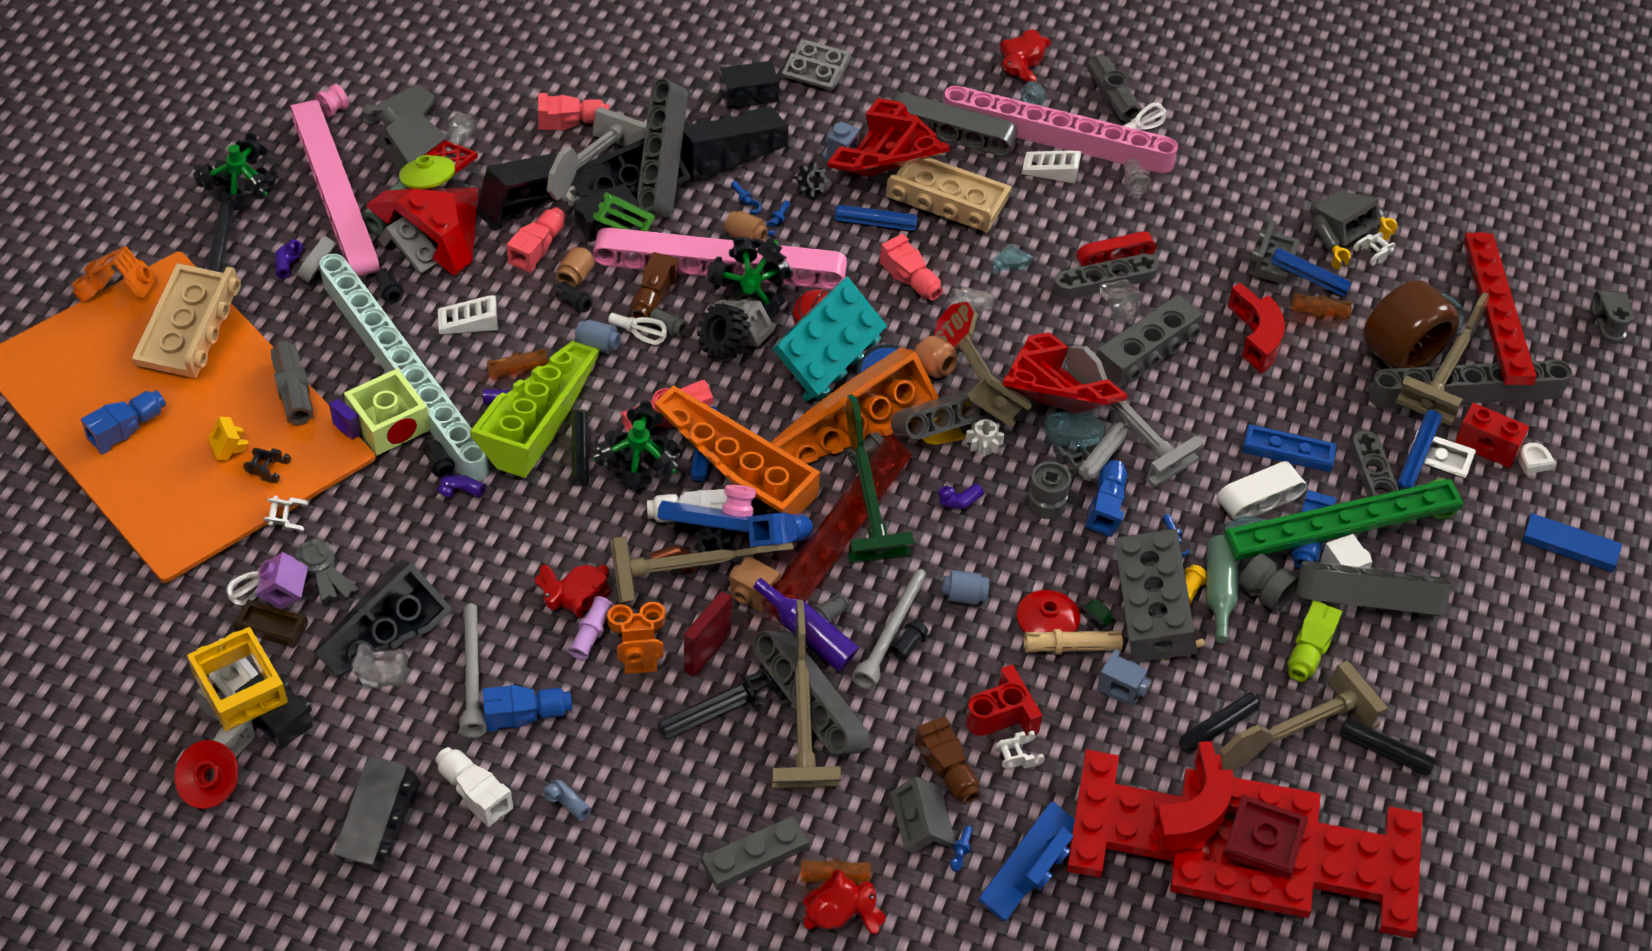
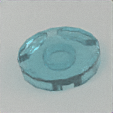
M1057 412L1049 415L1044 424L1045 435L1052 441L1062 445H1069V441L1077 442L1079 447L1091 446L1102 441L1105 432L1104 423L1100 419L1081 412Z

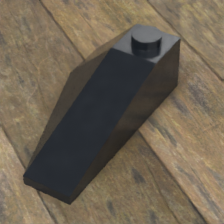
M645 138L581 166L576 171L572 182L578 197H587L625 183L631 193H638ZM681 156L677 185L691 179Z
M400 559L371 587L316 648L314 653L335 676H338L371 660L374 656L386 650L402 645L403 642L417 635L421 636L429 632L453 608L411 562Z

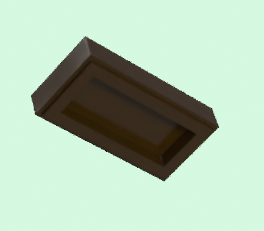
M247 600L233 626L235 631H241L250 627L257 638L295 648L308 625V619L306 616Z

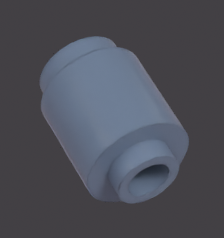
M593 320L580 321L575 331V342L599 349V352L611 354L613 350H617L621 340V335L618 333L616 326Z
M951 570L949 576L943 577L942 594L947 595L948 602L978 605L979 602L986 603L989 591V578L982 577L980 573Z

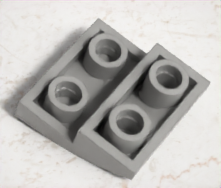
M801 39L795 54L791 53L782 72V77L833 90L845 72L851 59V54L847 51Z

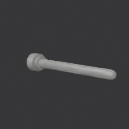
M917 569L914 572L868 660L859 663L854 670L852 680L860 688L872 690L876 687L881 677L879 665L926 578L924 570Z
M469 603L464 608L466 710L459 719L461 735L468 738H477L486 733L487 726L485 715L479 709L477 607L475 604Z

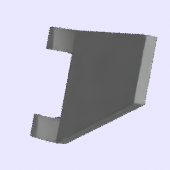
M417 83L378 105L364 106L362 112L367 117L363 118V122L369 126L376 124L380 119L378 117L379 114L388 106H391L400 117L410 109H415L425 117L435 102V96Z

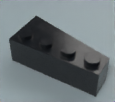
M772 106L742 111L740 116L732 117L731 114H724L720 116V119L709 121L707 118L697 119L694 124H687L685 121L680 156L692 182L696 183L788 146L789 126Z

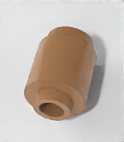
M732 211L725 221V231L732 238L748 237L750 239H760L764 242L768 235L765 220L743 211Z
M581 247L571 248L557 267V281L559 283L566 281L574 288L580 286L595 265L591 252Z

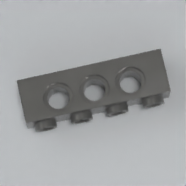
M1176 295L1097 349L1096 355L1101 360L1107 379L1119 388L1128 382H1134L1142 372L1148 368H1154L1168 354L1176 353L1180 346L1187 341L1196 339L1202 330L1203 313L1180 295Z

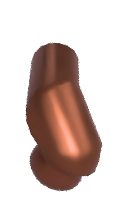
M672 545L651 552V559L693 554V552L679 545ZM697 566L680 569L685 574H692L697 570Z

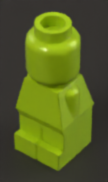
M1316 600L1313 601L1296 638L1297 646L1293 649L1288 660V674L1293 680L1305 682L1307 678L1315 674L1321 661V656L1326 653L1330 646L1343 611Z

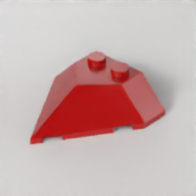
M877 98L865 113L869 129L867 135L856 149L839 146L828 160L827 166L842 172L871 177L913 162L950 152V147L945 142L941 143L937 139L936 134L915 114L911 115L907 111V106L902 102Z
M479 187L386 190L367 203L366 207L387 224L402 215L437 242L438 247L432 259L453 276H456L471 264L474 251Z
M1050 332L1028 336L1024 347L1020 350L1002 383V386L1018 392L1031 400L1074 413H1081L1122 402L1128 397L1124 391L1109 379L1082 384L1064 370L1062 364L1069 347Z

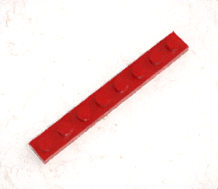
M1465 232L1463 242L1479 298L1483 292L1490 295L1484 315L1504 384L1534 385L1537 376L1494 234Z

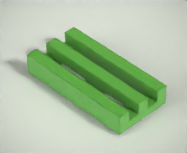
M605 192L603 196L605 200L603 203H599L598 207L600 209L598 213L595 212L592 216L595 220L612 228L633 230L605 217L606 212L640 227V231H648L655 218L652 213ZM611 203L646 218L645 222L611 207Z

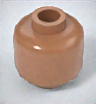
M937 336L926 337L917 344L915 351L927 375L941 379L954 371L957 365V352L953 345Z

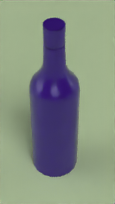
M759 578L753 588L776 607L783 626L796 636L795 606L796 600L801 599L785 597L765 580ZM803 601L805 644L838 672L842 671L856 655L859 646Z

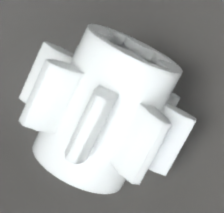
M982 419L977 423H972L971 430H967L966 442L971 443L970 451H974L984 457L991 453L997 454L999 445H1002L1004 440V433L999 432L1000 424H996L989 419Z

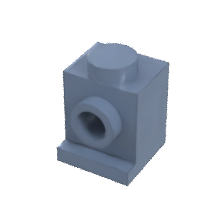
M844 122L835 124L833 130H830L826 136L825 145H827V150L822 155V160L828 162L839 146L856 149L859 145L860 129Z
M1114 649L1101 671L1097 691L1132 707L1138 696L1144 698L1150 687L1151 680L1146 678L1147 669L1140 667L1133 661L1121 658V651Z

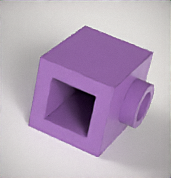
M284 552L270 560L267 559L263 562L258 572L260 578L256 596L279 609H284L301 598L308 566Z

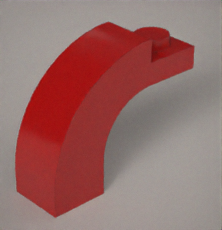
M1212 741L1199 742L1193 760L1201 793L1187 802L1160 804L1157 807L1153 824L1160 853L1182 851L1205 842L1219 829L1225 818L1234 788L1233 769L1222 770L1221 757L1219 754H1215Z

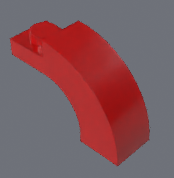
M1239 283L1232 287L1227 307L1252 329L1253 333L1246 337L1242 357L1262 374L1272 366L1278 356L1285 329L1284 317L1277 303L1269 295L1260 300L1252 291Z

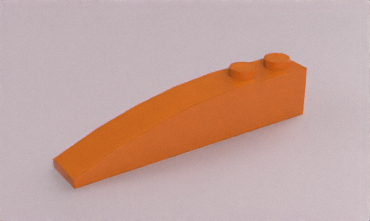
M900 347L829 394L787 427L771 443L808 464L822 456L833 455L844 451L843 449L851 447L846 419L847 395L853 394L858 400L862 417L863 440H865V435L868 433L873 434L877 432L881 436L893 434L891 420L897 411L938 399L939 396L916 351Z
M673 385L655 402V408L734 485L754 488L756 490V498L779 512L801 514L818 496L820 471Z

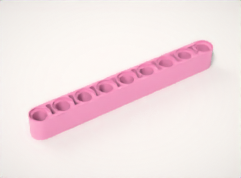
M951 86L945 90V104L1008 120L1018 128L1016 138L1069 151H1081V154L1157 173H1169L1174 168L1178 144L1170 137L962 86Z
M318 100L290 105L295 128L343 257L358 277L377 273L380 267L374 246Z
M602 228L598 231L592 255L594 260L601 265L644 270L653 252L679 259L680 274L707 276L709 266L719 256L722 257L723 263H728L732 266V273L741 274L745 271L743 263H739L735 258L729 256V250L734 246L733 240ZM782 246L783 248L780 253L787 257L785 261L793 270V277L790 279L786 278L783 283L784 285L832 289L841 279L845 278L847 258L844 254L829 250ZM757 253V258L750 262L751 268L756 269L763 258L759 253ZM767 279L762 281L765 283H771Z

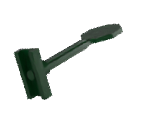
M853 394L847 395V429L851 447L856 453V465L869 522V528L867 529L868 538L850 540L848 548L849 563L855 564L911 556L910 546H914L912 532L888 535L886 526L882 524L869 458L863 445V426L859 403Z

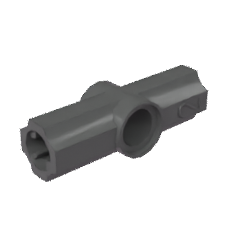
M1104 54L1095 55L1092 60L1088 61L1087 69L1102 91L1101 100L1105 104L1112 106L1120 120H1124L1125 123L1131 122L1142 110V107L1127 86V75L1118 71L1109 57H1105Z
M288 341L279 342L271 349L279 399L283 401L287 422L293 423L296 426L304 425L313 418L305 369L301 367L296 344H291Z

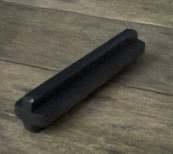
M575 409L572 412V482L576 486H585L589 482L588 412L584 409Z
M736 685L660 720L657 723L658 731L663 739L671 738L748 702L749 694L744 685Z
M1252 692L1246 693L1181 735L1179 740L1180 747L1186 753H1192L1197 749L1199 742L1212 740L1258 710L1260 705L1259 698Z
M1350 718L1344 721L1340 729L1341 736L1425 775H1430L1436 764L1435 757Z

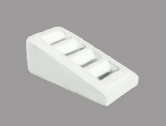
M1081 151L1026 152L1022 174L1075 184Z
M495 295L439 308V334L498 330ZM447 317H453V321L447 323Z

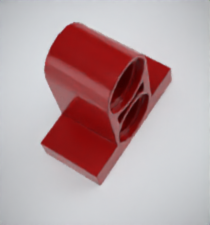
M1013 664L1001 668L997 687L977 693L969 700L966 727L974 735H988L1016 724H1020L1026 736L1029 735L1028 732L1034 731L1035 735L1039 733L1042 713Z

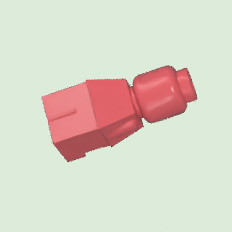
M538 93V129L563 131L580 125V120L584 124H594L595 111L600 107L609 110V104H603V101L599 99H585L581 104L579 98L562 94L559 96H548V93Z
M556 207L545 210L535 223L533 222L520 228L506 244L508 264L532 273L538 261L545 257L552 239L564 228V220L566 219L564 212Z
M903 233L881 244L879 263L894 279L907 285L911 284V287L924 299L934 301L941 296L943 288L941 287L940 279L930 269L926 268V263L919 250H916L909 243V239Z

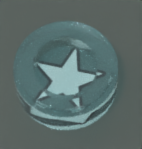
M1029 81L1020 90V96L1024 102L1042 106L1047 100L1046 91L1036 82Z

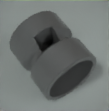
M1051 461L1040 463L1034 468L1031 475L1027 506L1035 516L1043 519H1054L1065 512L1068 492L1071 486V473L1063 464Z
M1259 554L1247 565L1241 574L1238 586L1252 597L1259 595L1260 603L1271 611L1277 612L1295 592L1298 578L1285 569L1277 570V563L1266 555Z

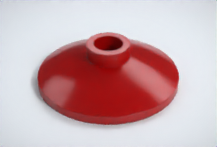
M1038 590L1025 596L1019 603L1017 622L1024 633L1052 632L1053 629H1061L1062 632H1076L1080 624V612L1075 602L1065 594L1054 590Z
M202 740L189 746L180 756L175 768L174 780L179 796L188 805L200 809L214 808L225 802L234 791L238 780V764L233 752L223 743L213 740ZM214 770V778L210 781L209 774Z

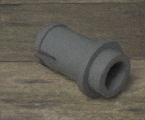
M658 307L654 308L649 318L663 321L667 327V332L674 338L677 336L682 337L688 327V323L684 320L683 316H674ZM650 323V325L661 328L660 325Z
M877 432L865 435L863 445L868 458L874 454H881L883 448L886 447L884 438ZM852 448L846 452V455L849 456L848 460L851 464L857 467L856 453Z
M836 592L820 606L814 605L812 608L831 623L834 618L849 609V602L843 594L840 595L839 592Z

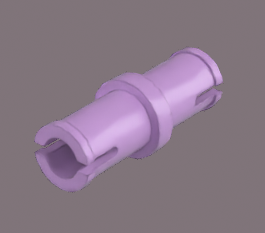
M601 596L595 597L588 614L580 620L578 624L579 631L568 649L570 655L574 658L586 660L596 639L602 636L607 613L613 606L610 600Z

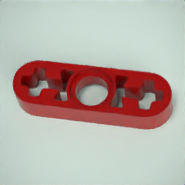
M1143 231L1088 243L1077 251L1076 258L1082 267L1139 254L1152 255L1157 245L1150 233ZM1119 248H1122V249H1121L1120 251H1118L1117 253L1111 254V253L1114 252L1115 250H1117V249H1119Z

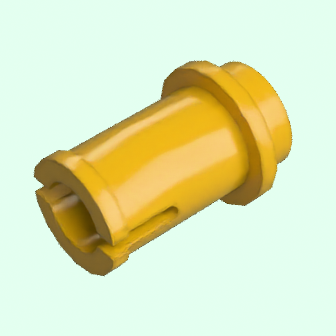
M1191 565L1184 570L1190 605L1200 586H1204L1207 580L1206 570L1199 565Z

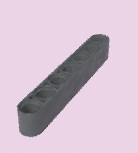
M1560 360L1532 361L1537 376L1534 385H1505L1498 363L1456 365L1444 387L1445 392L1462 398L1461 404L1557 399L1563 396L1571 378L1572 369L1566 362ZM1441 366L1379 370L1374 376L1368 395L1369 400L1374 406L1379 408L1405 407L1396 403V400L1401 392V384L1406 375L1428 384L1434 380Z

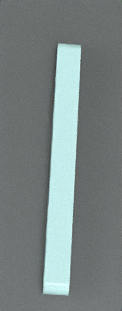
M328 254L322 257L319 266L325 290L385 372L388 373L398 368L426 404L431 428L429 432L435 440L442 444L447 456L454 460L455 467L459 473L478 481L484 480L489 474L488 457L470 436L472 428L345 258L339 254Z

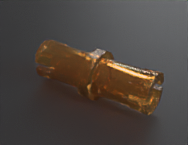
M1294 293L1291 300V306L1294 307H1291V311L1312 313L1320 318L1326 315L1349 319L1352 303L1351 301L1329 299L1326 295L1321 294L1319 297Z
M545 348L523 354L514 352L512 353L513 356L487 361L491 379L517 373V376L523 375L524 371L533 370L537 366L542 367L548 363Z
M833 858L832 861L801 860L800 882H826L832 877V872L837 868L855 883L870 882L871 862L840 861V858Z

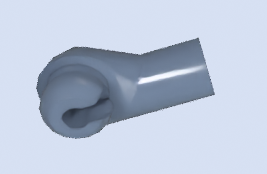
M552 780L544 787L543 795L547 801L552 803L558 801L579 821L585 820L591 813V807L562 780Z

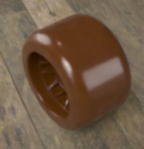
M1411 280L1392 290L1374 308L1364 325L1363 341L1367 348L1390 369L1425 367L1452 340L1459 325V313L1454 305L1432 285L1422 280Z

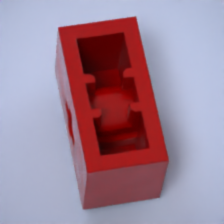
M1473 402L1461 424L1455 443L1475 449V454L1511 468L1530 426Z

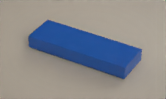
M1248 424L1242 453L1282 462L1288 461L1291 464L1331 472L1337 444Z
M664 500L661 501L658 507L657 518L662 520L750 532L748 530L747 517L728 515L723 513L722 509Z
M1533 513L1530 515L1522 542L1610 572H1614L1622 547V543Z

